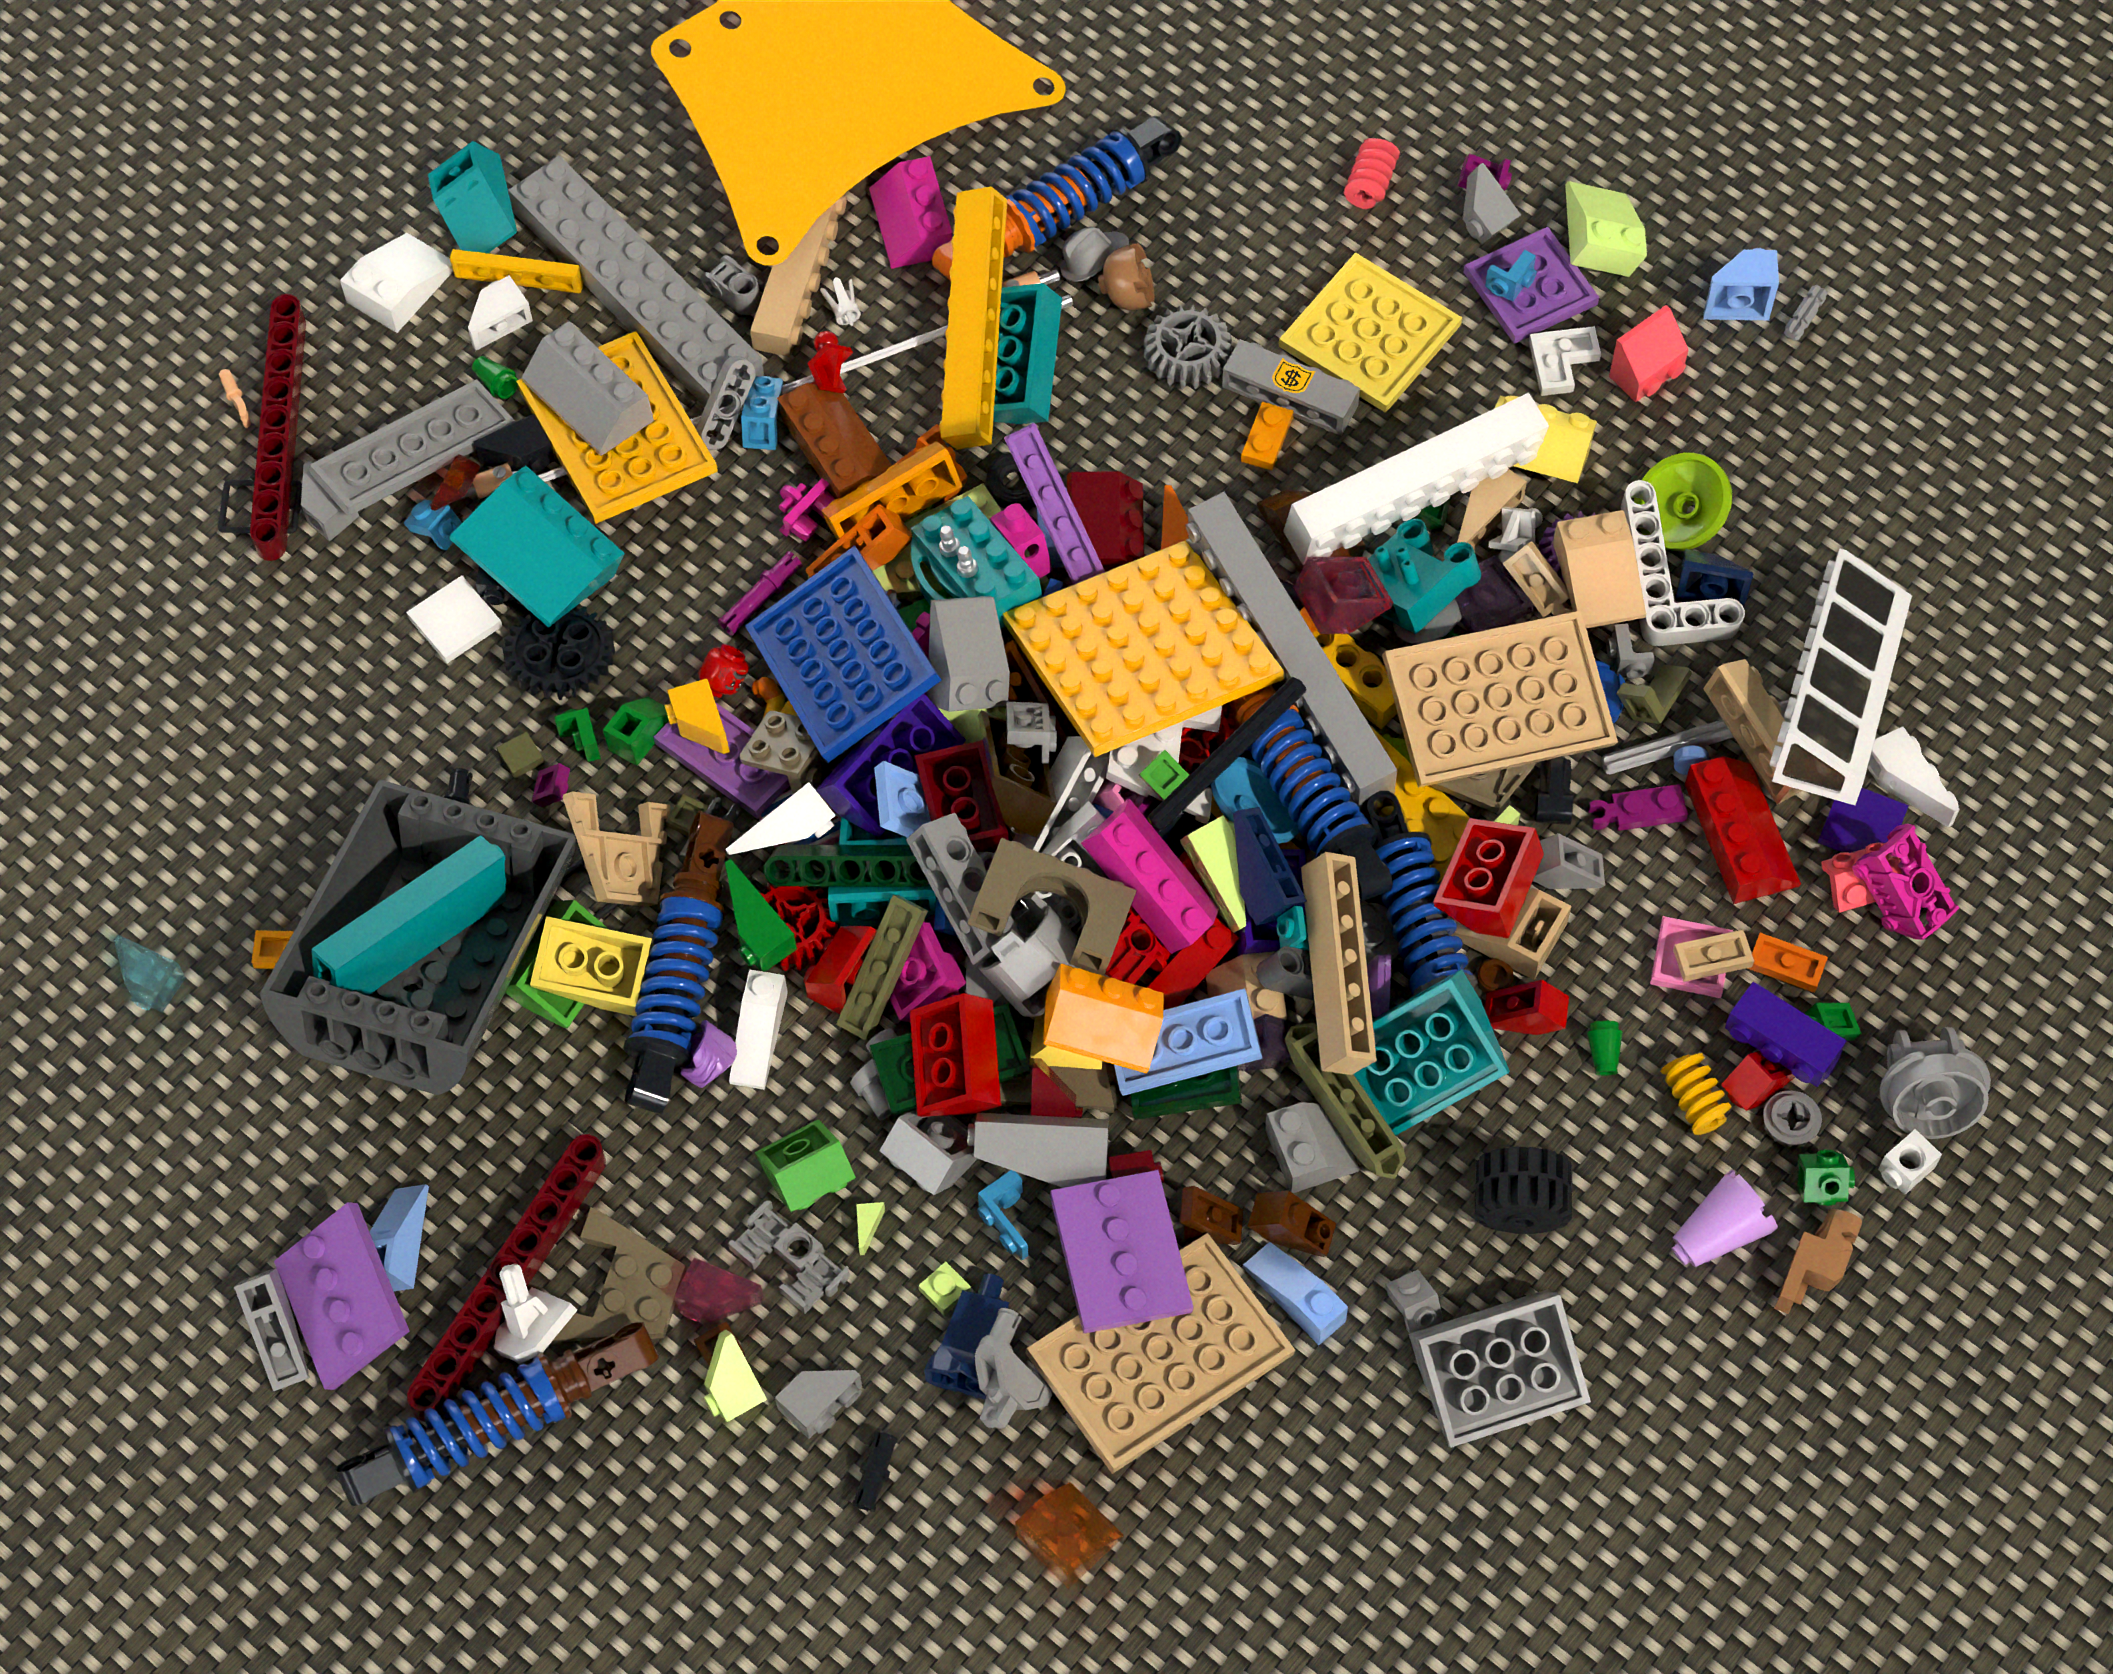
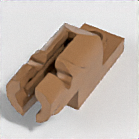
M1830 1209L1815 1235L1803 1232L1774 1309L1789 1314L1793 1303L1801 1305L1808 1285L1829 1292L1843 1279L1853 1251L1852 1244L1855 1242L1862 1225L1861 1218L1844 1210Z

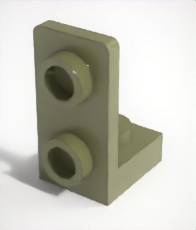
M1663 665L1649 686L1645 684L1622 683L1616 694L1633 720L1661 724L1691 677L1692 672L1688 667Z

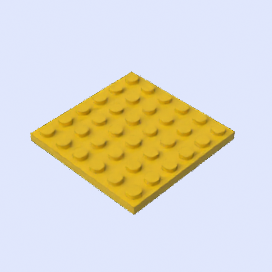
M1186 540L1002 613L1004 625L1094 757L1284 680L1282 667L1247 620H1244L1236 609V605L1230 597H1227L1216 578Z

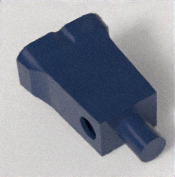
M984 1274L977 1294L962 1290L943 1341L936 1352L930 1356L924 1369L925 1381L940 1388L986 1399V1395L979 1388L975 1354L980 1340L990 1334L999 1309H1009V1302L999 1300L1004 1280L994 1274Z

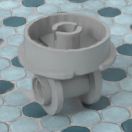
M1943 1027L1940 1040L1910 1042L1906 1030L1895 1031L1893 1044H1889L1887 1047L1888 1071L1881 1081L1879 1094L1883 1108L1894 1119L1897 1126L1907 1134L1916 1129L1925 1139L1950 1137L1973 1126L1985 1113L1989 1100L1988 1092L1991 1079L1988 1067L1982 1058L1965 1048L1962 1039L1958 1040L1953 1027Z

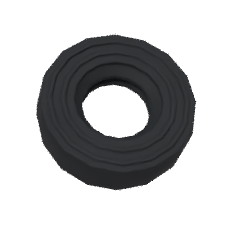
M1011 453L1001 455L992 462L987 471V490L998 506L1006 509V507L1015 503L1021 504L1024 509L1030 508L1035 503L1027 486L1019 491H1012L1004 486L1003 479L1006 475L1020 471Z

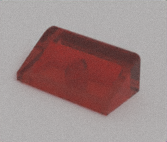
M460 454L456 455L430 504V509L436 511L465 496L480 466Z

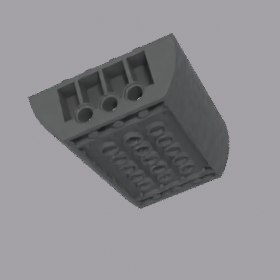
M379 779L260 992L263 1007L271 1022L285 1040L302 1056L435 1095L449 1091L456 1086L464 1075L575 855L577 848L575 834ZM480 835L489 843L499 846L506 858V901L377 990L366 996L356 991L332 986L329 981L314 977L311 952L313 947ZM410 984L422 986L420 990L413 993L404 990Z

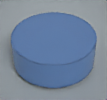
M1684 746L1674 753V768L1678 773L1687 775L1690 765L1709 760V753L1700 746Z

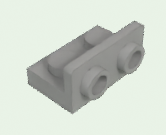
M1006 702L1007 744H1014L1020 748L1040 745L1041 763H1049V752H1056L1057 732L1055 731L1056 717L1049 716L1048 703Z

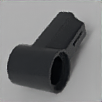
M1564 756L1540 762L1539 791H1537L1535 822L1571 825L1573 814V794H1570L1571 760L1566 759Z

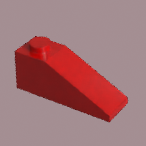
M1216 917L1214 923L1191 946L1179 950L1172 957L1163 971L1159 972L1146 988L1164 993L1163 1009L1179 1006L1217 965L1239 937Z

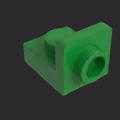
M588 708L580 710L569 709L554 717L559 736L562 738L573 735L577 751L584 750L587 762L601 759Z
M1815 1003L1804 1013L1847 1041H1854L1862 1034L1850 1003Z

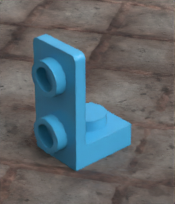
M769 376L755 377L744 402L741 415L743 448L776 450V415L779 406L777 398L782 393V378H771Z
M1010 1170L978 1193L979 1208H977V1212L987 1226L994 1225L1000 1232L999 1240L1010 1254L1016 1252L1020 1259L1024 1260L1028 1257V1244L1000 1210L1001 1207L1007 1209L1014 1205L1020 1199L1021 1193H1023L1022 1178L1017 1172Z

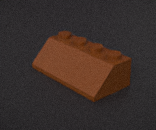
M805 383L777 398L783 423L819 477L830 484L828 490L835 499L846 496L856 490L863 482L871 481L892 466L844 394L820 390L815 384Z

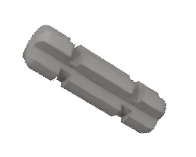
M1818 285L1810 288L1807 293L1808 296L1804 297L1793 314V318L1785 326L1784 335L1791 338L1793 341L1801 338L1804 329L1809 326L1818 312V308L1826 300L1827 290L1825 288H1821Z

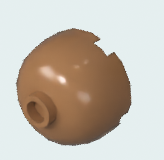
M1139 243L1125 245L1113 251L1104 262L1103 275L1098 276L1102 294H1108L1110 300L1115 305L1126 310H1140L1152 307L1151 302H1154L1155 298L1150 268L1146 269L1144 263L1141 262V259H1146L1147 257Z

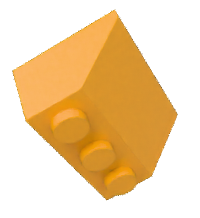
M1060 964L1046 992L1043 1044L1147 1073L1163 1021L1164 993L1080 968Z

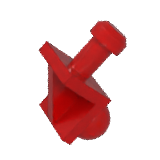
M822 331L814 339V347L818 353L807 363L815 379L811 384L817 385L820 390L843 394L847 389L841 379L840 369L842 363L853 351L851 347L838 345V338L834 333Z

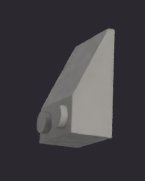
M980 596L931 600L929 661L942 681L927 691V697L936 707L953 712L1006 706L1009 698L1010 671L994 597Z

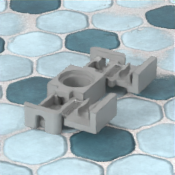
M767 1200L748 1218L749 1229L735 1242L731 1240L728 1243L729 1249L750 1268L755 1270L761 1263L758 1259L766 1251L770 1254L773 1251L771 1248L773 1246L774 1252L798 1272L796 1274L798 1280L791 1287L783 1283L779 1287L780 1293L806 1314L824 1295V1292H822L824 1287L827 1297L833 1296L838 1291V1284L840 1282L844 1284L850 1278L849 1268L846 1266L841 1270L822 1254L824 1252L823 1245L796 1222L790 1227L772 1211V1202ZM797 1240L805 1241L809 1245L807 1253L800 1257H795L788 1252L790 1244Z

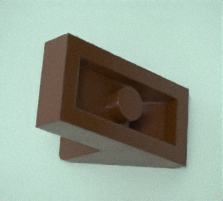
M1194 1185L1185 1187L1182 1192L1180 1223L1185 1225L1184 1239L1195 1241L1208 1233L1215 1243L1241 1244L1244 1209Z

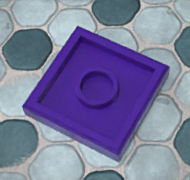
M1842 780V782H1841V785H1840L1838 791H1840V790L1842 789V786H1843V784H1844V781H1843V780ZM1861 788L1856 805L1834 800L1817 843L1840 852L1848 853L1865 849L1867 845L1872 843H1886L1889 833L1895 827L1902 824L1909 805Z

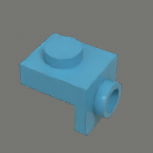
M1524 250L1509 272L1491 265L1487 270L1485 287L1493 294L1505 297L1513 302L1523 287L1529 288L1536 277L1537 271L1534 270L1536 255Z
M426 499L418 503L412 509L411 515L404 521V525L410 532L431 537L442 550H447L453 542L449 537L462 524L448 504Z

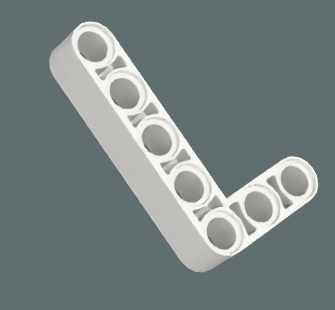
M1633 481L1625 491L1621 510H1624L1633 539L1646 610V617L1639 619L1643 639L1653 646L1726 640L1734 637L1745 617L1744 607L1739 601L1732 598L1674 603L1655 489L1646 481ZM1631 498H1640L1645 504H1636ZM1644 528L1648 530L1651 535H1641L1637 532L1636 529ZM1650 559L1656 566H1646L1641 560ZM1655 590L1661 597L1653 598L1646 591ZM1720 615H1728L1734 622L1726 623L1720 618ZM1694 618L1700 623V626H1692L1686 622V619ZM1652 622H1662L1667 629H1657L1652 625Z

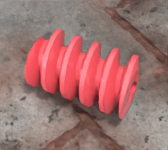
M1368 138L1360 145L1359 153L1355 158V164L1348 178V184L1344 189L1346 199L1354 206L1362 209H1371L1377 202H1381L1385 198V191L1389 187V180L1392 178L1396 161L1400 156L1399 149L1393 143L1383 139Z

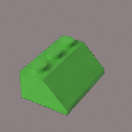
M576 900L556 901L546 915L547 917L609 929ZM545 916L538 926L505 993L525 1009L563 1028H568L584 1003L530 987L546 919Z

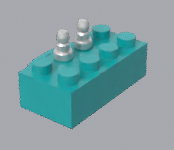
M969 496L956 500L952 505L934 515L927 516L923 521L910 527L912 533L911 560L916 581L922 595L930 605L931 600H941L944 598L925 579L920 568L922 561L933 573L940 586L953 598L994 597L1000 629L1005 627L1002 613L1043 597L1039 577Z

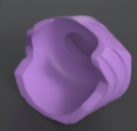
M707 1020L701 1021L700 1026L703 1032L691 1036L690 1041L693 1045L691 1063L683 1067L680 1072L689 1082L700 1088L705 1087L728 1069L737 1055L736 1043L733 1039Z

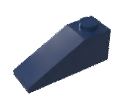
M1260 807L1238 810L1233 813L1240 894L1246 904L1247 912L1253 918L1256 926L1277 922V917L1294 906H1301L1307 900Z

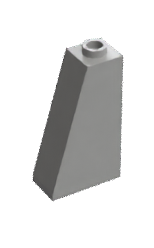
M977 1113L975 1124L968 1125L967 1145L974 1146V1158L1062 1188L1106 1180L1109 1119Z

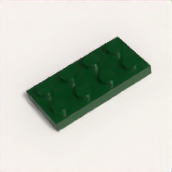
M1008 1003L994 1007L999 1083L1030 1074V1067ZM911 1033L870 1045L869 1050L891 1116L917 1109Z

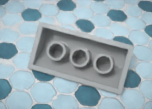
M570 321L542 338L522 376V381L600 456L654 421L648 394Z

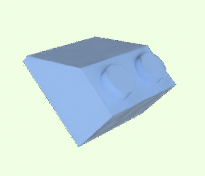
M1762 248L1743 250L1714 274L1703 312V319L1769 320L1779 285L1777 250H1765Z

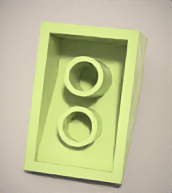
M1568 181L1565 184L1570 264L1630 277L1646 258L1647 248L1645 228L1627 194Z

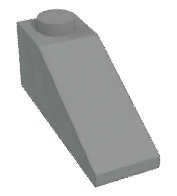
M277 1268L240 1281L234 1288L273 1391L308 1379L310 1376L292 1309Z

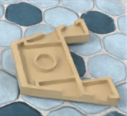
M574 791L563 794V801L597 902L643 907L658 904L663 863L659 862L661 846L665 845L667 840V832L663 831L664 820L670 815V805L654 802L638 805L641 836L600 831L595 794Z

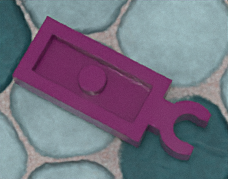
M1680 784L1615 793L1611 795L1610 804L1602 800H1594L1588 806V813L1599 812L1603 815L1602 818L1593 819L1592 829L1595 830L1604 829L1609 823L1616 822L1617 830L1621 831L1683 822L1687 820L1688 816Z

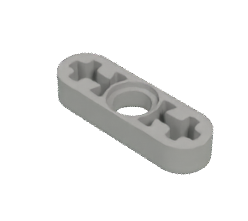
M732 356L724 362L696 426L698 434L710 450H718L727 443L755 379V367L741 356ZM741 368L744 370L743 376L736 377L733 374L734 369ZM727 383L737 387V392H735L729 387H726ZM724 395H731L733 403L730 409L720 411L718 408L719 399ZM716 414L720 418L725 419L724 422L722 423L721 421L714 419L713 415ZM715 429L718 431L716 437L706 435L708 430Z

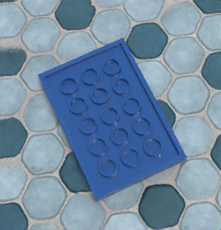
M853 546L745 625L821 756L828 763L942 681L856 546Z

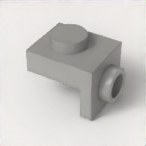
M1614 625L1612 638H1607L1606 649L1608 658L1614 659L1617 676L1620 674L1622 677L1627 676L1628 678L1636 679L1651 674L1654 663L1653 652L1633 653L1629 625Z
M1415 1270L1385 1284L1388 1296L1404 1316L1409 1333L1437 1325L1443 1321L1438 1294L1419 1270Z

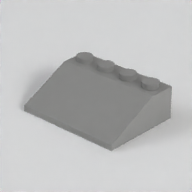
M1550 1289L1409 1333L1419 1371L1450 1448L1591 1402L1561 1296Z

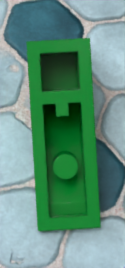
M729 859L725 862L741 945L738 951L750 967L755 964L760 971L766 972L797 950L795 935L736 864Z

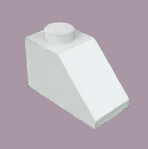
M510 275L490 283L480 291L468 326L472 346L475 350L533 321L529 303Z

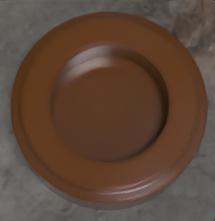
M1497 958L1488 959L1479 967L1477 974L1478 986L1486 994L1509 988L1513 982V970L1509 964Z

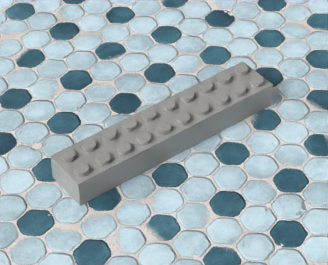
M560 155L508 190L513 213L562 263L580 266L583 284L631 333L638 332L647 349L704 407L721 368L728 358L741 356L753 364L756 371L755 377L764 376L762 357ZM735 368L733 374L736 377L743 376L744 370ZM727 383L726 387H729L735 392H737V387ZM729 394L722 396L719 399L718 408L720 409L733 402L732 396Z
M1222 492L1188 509V524L1185 526L1189 538L1186 539V542L1198 554L1216 578L1224 593L1236 605L1238 612L1245 621L1247 620L1283 669L1284 680L1272 684L1274 690L1277 692L1291 677L1301 680L1305 685L1306 693L1293 705L1299 709L1298 713L1305 724L1303 726L1304 729L1311 731L1313 735L1312 743L1318 744L1323 751L1321 757L1330 761L1332 765L1330 772L1338 774L1341 779L1340 787L1348 789L1350 793L1349 802L1357 803L1360 812L1364 813L1368 811L1367 804L1370 797L1376 792L1389 791L1395 794L1396 767L1226 493Z

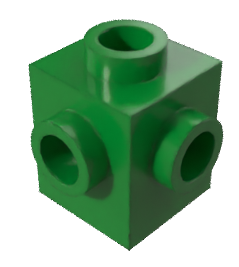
M1820 1150L1817 1154H1798L1797 1189L1804 1203L1816 1202L1819 1205L1831 1206L1837 1202H1848L1849 1188H1854L1855 1172L1853 1166L1848 1165L1843 1153H1838L1834 1150Z

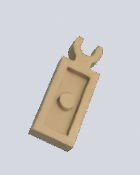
M1532 541L1502 563L1543 617L1550 613L1557 616L1573 612L1572 606H1569L1566 602L1569 599L1565 584Z

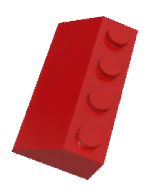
M1725 756L1690 765L1685 786L1733 904L1800 887V880L1752 765Z

